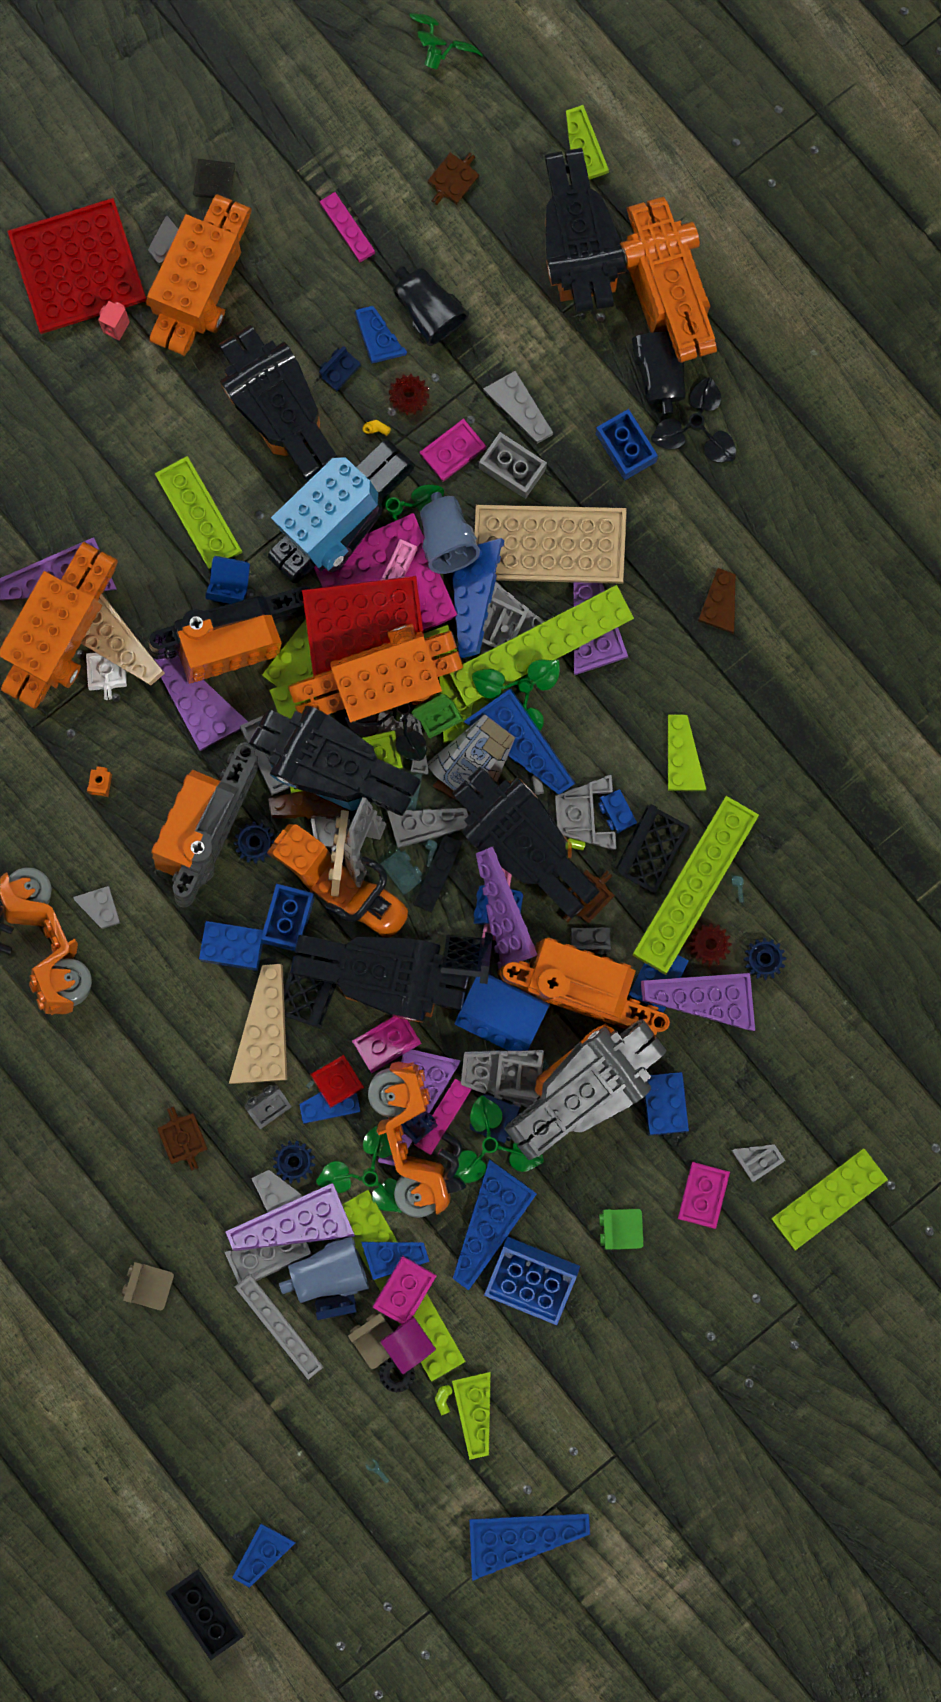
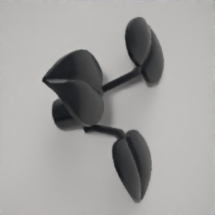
M708 377L698 383L691 392V406L695 409H700V411L690 416L689 424L682 429L681 423L673 418L665 419L657 426L654 434L651 436V440L661 448L674 450L680 448L685 443L683 433L689 428L695 431L703 430L710 439L704 446L706 457L718 463L733 461L736 456V447L732 437L724 431H717L712 437L704 427L705 421L703 415H701L704 409L706 411H713L721 403L720 390L712 377Z
M411 702L395 707L394 711L391 710L388 715L378 722L376 714L353 722L349 721L348 715L345 716V722L349 729L361 737L375 735L377 733V726L393 716L396 721L403 722L404 735L399 736L396 740L395 747L397 752L404 758L416 761L423 760L426 755L427 746L423 735L418 731L407 733L408 715L412 714L411 712L415 710L414 707L417 706L411 705Z

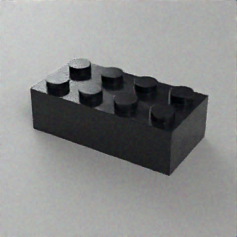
M201 1567L166 1592V1595L210 1661L245 1636L246 1633Z

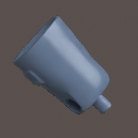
M435 492L431 495L432 502L425 505L420 512L425 537L422 548L424 549L425 558L428 561L430 570L438 574H447L458 571L477 560L480 555V549L476 542L477 538L473 528L464 520L457 499L454 496L442 497L440 492Z
M351 1236L337 1239L328 1243L323 1250L311 1257L288 1265L291 1279L279 1283L282 1294L295 1290L299 1302L302 1303L317 1297L347 1296L369 1289L368 1280L359 1252L355 1247L354 1238Z

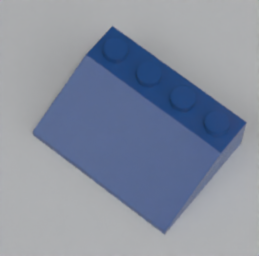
M488 975V984L480 983V977H476L462 1006V1010H460L455 1021V1025L508 1051H528L550 1004L491 975Z
M507 1237L484 1296L557 1325L577 1278L580 1266Z

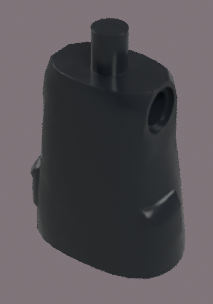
M401 267L396 271L395 274L401 281L395 286L393 292L410 315L414 330L420 338H423L428 346L437 344L467 320L469 312L463 307V304L455 295L449 294L438 285L424 268H419L412 273H409L405 267Z
M668 331L637 335L631 340L634 348L635 363L639 366L643 379L646 401L648 404H661L662 415H671L674 413L672 402L682 401L686 395L684 362L680 363L678 361Z

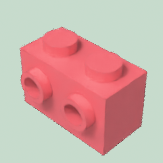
M108 301L107 305L101 308L98 321L103 333L120 341L130 321L122 304Z

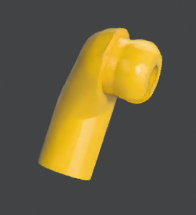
M379 420L366 422L362 430L365 434L380 432L387 436L391 428Z

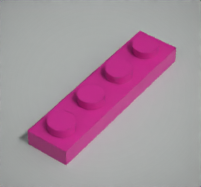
M336 192L320 201L321 207L359 263L375 254V250Z
M455 1079L432 1115L438 1126L414 1145L431 1155L472 1089L461 1085V1082Z

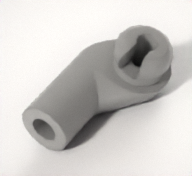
M533 775L532 782L535 794L544 793L543 782Z

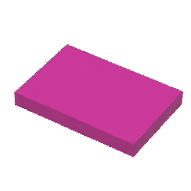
M463 418L421 450L420 455L441 481L444 482L486 450L487 446Z
M394 1016L352 1041L371 1073L422 1044L408 1020Z
M692 1162L678 1219L716 1229L730 1172Z
M402 1255L372 1307L403 1324L414 1316L437 1275Z

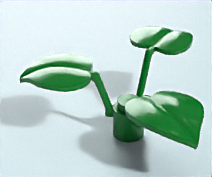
M409 14V17L415 21L428 24L430 27V33L418 31L417 33L423 46L429 45L424 63L427 67L438 69L441 59L445 60L451 48L477 53L483 57V54L475 46L458 40H453V43L442 54V50L437 48L436 45H446L447 42L433 35L434 25L438 26L439 22L429 15Z
M424 485L416 488L411 495L415 504L405 503L404 501L400 502L399 499L395 497L389 498L388 495L383 500V506L393 516L395 522L398 520L397 516L402 513L403 506L417 507L418 511L421 512L425 505L432 502L431 495L433 493L440 492L443 497L444 488L437 485Z
M536 660L529 665L526 675L507 685H503L505 676L494 669L478 670L472 674V679L479 694L489 699L498 697L501 694V689H507L518 684L519 690L525 693L523 707L538 729L541 730L544 725V718L538 709H527L529 694L535 683L543 691L553 688L559 677L560 663L559 660Z
M480 1096L475 1101L470 1114L471 1125L476 1131L487 1130V1138L482 1143L484 1150L478 1157L473 1151H462L458 1158L459 1168L455 1175H458L465 1183L481 1179L487 1169L486 1164L481 1161L482 1157L486 1152L494 1153L498 1149L512 1153L509 1161L511 1166L517 1171L526 1172L543 1164L542 1154L539 1157L528 1160L518 1148V1143H514L513 1149L499 1146L497 1139L491 1137L490 1128H497L501 1124L503 1115L500 1107L484 1096Z
M378 1126L372 1128L363 1140L364 1151L368 1154H373L371 1168L365 1169L362 1176L349 1174V1168L345 1163L333 1161L324 1167L316 1180V1183L321 1188L333 1183L337 1193H343L350 1189L352 1184L350 1177L363 1181L368 1187L379 1186L372 1193L373 1203L375 1202L378 1208L383 1211L402 1213L394 1198L397 1180L388 1178L381 1184L378 1182V1174L374 1170L376 1156L386 1158L392 1155L387 1133L378 1135Z

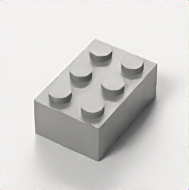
M501 432L479 461L480 470L524 499L527 498L547 467V462Z

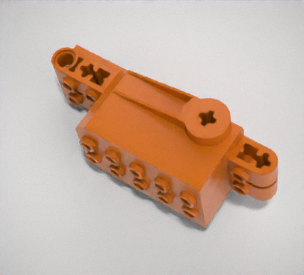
M547 937V939L545 938L536 943L535 950L537 956L531 958L530 964L519 961V963L510 962L498 970L499 980L521 989L544 1002L623 1029L629 1028L640 1018V1020L644 1019L653 1031V1036H655L657 1033L668 1029L670 1024L669 1017L659 1012L658 1007L652 1005L642 1006L640 1001L631 998L627 1000L636 970L631 968V965L613 962V959L604 956L602 958L598 957L593 952L576 949L577 947L570 944L563 945L552 938ZM655 1019L658 1021V1027L654 1024Z

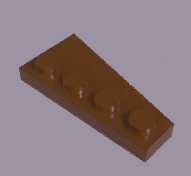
M306 791L268 798L272 818L307 817V819H315V817H326V819H334V817H341V810L349 811L342 806Z

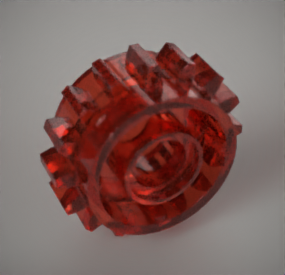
M403 374L400 379L395 378L396 383H391L393 390H389V395H391L389 401L394 402L393 408H398L399 413L402 411L406 412V415L412 412L415 415L418 410L423 411L422 406H427L425 399L430 397L427 393L429 387L425 386V380L420 381V376L413 377L412 374L409 376ZM409 391L414 393L412 397H406L404 394Z
M712 923L707 928L703 924L701 931L696 929L695 933L697 936L692 935L691 939L694 942L689 944V946L694 948L691 954L695 953L697 955L695 960L701 959L702 965L708 962L709 966H712L713 962L717 965L720 964V958L725 961L726 956L724 954H730L731 951L727 948L732 946V943L728 942L731 937L725 935L726 929L721 931L720 925H717L715 928ZM707 940H712L715 942L716 947L708 949L705 943Z

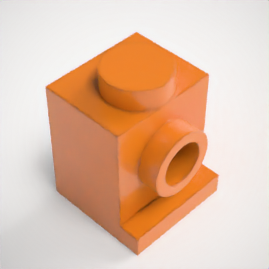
M96 767V770L91 769L87 788L89 794L109 796L112 774L107 772V768ZM102 777V782L97 783L96 779Z

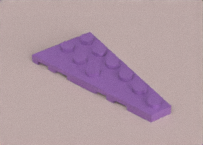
M94 537L84 541L99 549ZM82 543L0 578V601L29 598L43 571L61 580ZM112 577L104 591L117 590Z
M573 582L574 607L604 592L603 583ZM618 627L574 650V676L628 658Z
M178 655L168 660L166 658L155 659L165 672L161 679L200 751L240 731V725L248 722L204 680L188 684Z
M493 847L476 853L479 873L485 882L483 893L487 895L489 903L486 905L491 934L495 936L497 943L494 949L495 953L499 954L500 962L497 963L498 969L507 963L524 961L537 956L535 946L532 943L528 929L522 919L520 910L517 907Z
M750 973L641 981L643 1001L749 1031H755Z
M410 1050L403 1054L401 1062H414V1064L419 1065L420 1070H424L426 1078L424 1087L429 1089L431 1098L426 1108L427 1113L431 1112L461 1061ZM403 1130L402 1141L403 1143L406 1142L409 1148L412 1140ZM392 1155L386 1158L379 1157L378 1159L379 1163L395 1166Z
M333 1183L226 1231L233 1251L355 1236Z

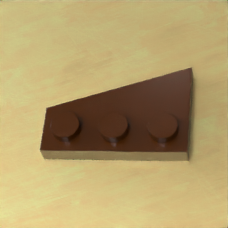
M720 568L717 569L700 614L699 622L734 634L736 574Z

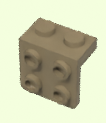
M134 1262V1266L130 1265L127 1274L130 1277L129 1283L123 1287V1301L157 1310H164L174 1274L166 1270Z
M376 1313L372 1314L366 1319L367 1323L363 1326H360V1324L350 1330L351 1334L348 1335L371 1369L377 1368L391 1358L381 1344V1339L391 1334L393 1330L381 1313L378 1315Z

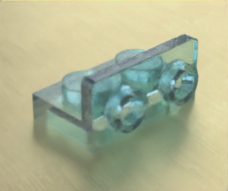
M397 849L396 853L382 862L381 865L402 894L405 895L422 882L420 876L423 874L417 866L412 867L409 863L411 858L405 851L401 852L400 849Z

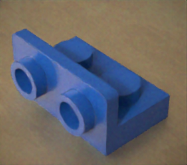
M620 789L605 797H600L598 806L602 814L606 813L609 819L607 824L611 831L614 830L617 834L637 824Z

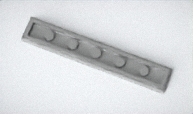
M251 1274L235 1286L240 1295L308 1380L324 1368Z

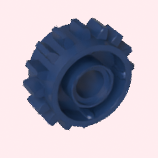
M255 822L251 826L246 823L245 829L239 828L240 835H235L238 841L234 842V845L239 846L235 851L236 853L242 852L240 858L244 859L246 857L247 863H250L251 860L255 864L259 860L264 863V858H271L267 851L275 840L271 838L275 835L274 833H269L270 827L264 829L263 823H260L259 826ZM259 839L260 845L258 847H251V840Z
M763 938L762 942L756 939L755 946L750 943L749 948L751 950H745L744 952L748 955V957L743 959V961L748 963L745 969L750 968V975L756 974V979L760 976L763 977L764 981L767 980V976L774 979V973L779 975L781 973L779 968L785 967L782 964V961L786 960V957H782L785 951L779 949V943L773 944V939L770 942H767L766 938ZM760 955H767L770 962L763 964L760 961Z
M296 1140L295 1145H292L291 1141H288V1146L282 1144V1150L275 1151L278 1157H273V1160L277 1161L273 1168L279 1169L276 1173L277 1175L283 1174V1181L289 1178L290 1183H293L294 1179L300 1183V1178L303 1177L307 1180L306 1174L313 1173L310 1168L316 1166V1164L312 1163L315 1156H310L311 1148L305 1149L307 1144L304 1143L302 1146H299V1141ZM298 1157L300 1160L299 1165L291 1167L289 1165L290 1158Z

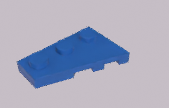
M374 306L355 310V316L371 364L407 355L405 348H402L396 336L390 332L385 321Z

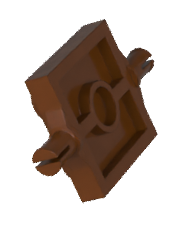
M450 152L428 179V183L438 192L431 200L435 205H438L443 197L450 199L457 205L479 178V174L470 167V163L475 159L472 153L469 152L467 157L461 160Z
M588 870L584 872L600 891L588 904L575 892L573 893L585 906L576 916L581 917L587 924L615 896L607 889L605 884L612 877L609 871H606L600 878L593 876ZM567 914L562 917L564 920L566 919L567 923L571 920Z
M175 1107L168 1108L167 1111L171 1120L157 1129L171 1164L187 1161L191 1171L194 1168L198 1169L199 1167L194 1157L208 1150L196 1117L194 1113L185 1117H178Z

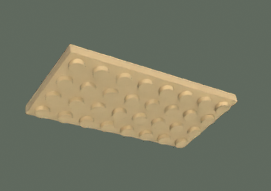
M476 505L474 533L477 538V544L499 538L505 541L500 551L501 560L497 564L496 580L623 584L626 508Z

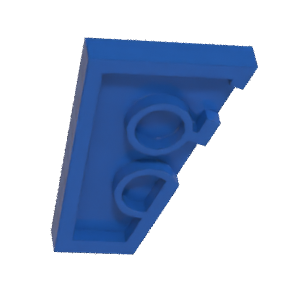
M321 1092L299 1104L303 1124L361 1112L357 1093L332 1108L329 1107Z
M361 1242L373 1280L392 1274L402 1255L419 1265L430 1262L425 1245L422 1242Z
M261 1523L232 1578L250 1588L296 1542Z

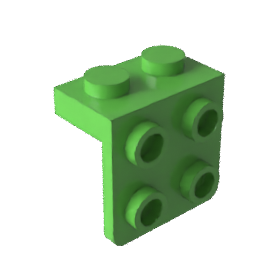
M445 694L434 695L431 701L418 704L414 707L415 710L411 712L415 718L421 721L430 739L463 721L455 702Z
M640 1209L602 1210L603 1214H599V1224L603 1226V1234H600V1245L604 1246V1250L639 1249L643 1247L642 1211Z

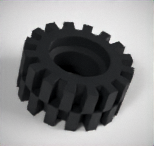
M390 1358L380 1368V1381L389 1391L403 1392L412 1385L415 1379L414 1367L405 1373V1377L401 1382H394L391 1380L389 1373L393 1367H396V1364Z

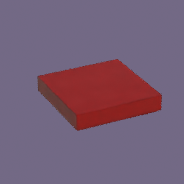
M344 1055L310 1074L330 1108L364 1089Z

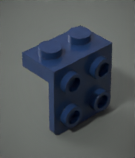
M487 1094L483 1095L496 1103L503 1115L501 1124L497 1128H490L491 1137L497 1139L502 1144H505L506 1140L510 1142L511 1137L505 1131V1127L521 1114L519 1112L520 1107L508 1104ZM470 1124L472 1131L487 1137V1130L476 1131Z

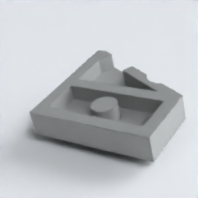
M168 216L164 218L148 249L149 254L159 266L163 264L178 231V228Z
M109 886L73 897L78 905L102 929L120 924Z
M775 1144L732 1150V1153L752 1183L785 1161Z
M270 1170L251 1178L267 1212L302 1197L298 1191Z

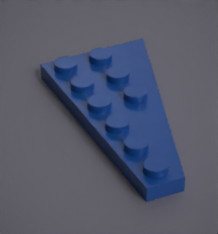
M502 538L478 544L480 555L477 560L458 571L452 572L455 610L457 613L458 649L461 658L480 654L484 636L483 627L485 620L488 618L487 609L492 600L497 578L495 574L497 564L500 563V551L505 542Z
M512 689L507 690L464 721L471 726L486 714L516 738L508 756L538 777L557 794L560 795L576 784Z
M490 1159L453 1279L467 1290L474 1284L537 1195V1193Z
M589 1513L469 1519L472 1581L590 1535Z

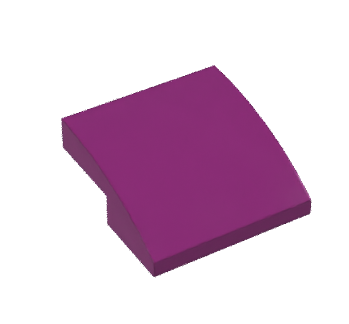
M415 1317L398 1326L397 1330L381 1339V1344L402 1374L412 1369L436 1350Z

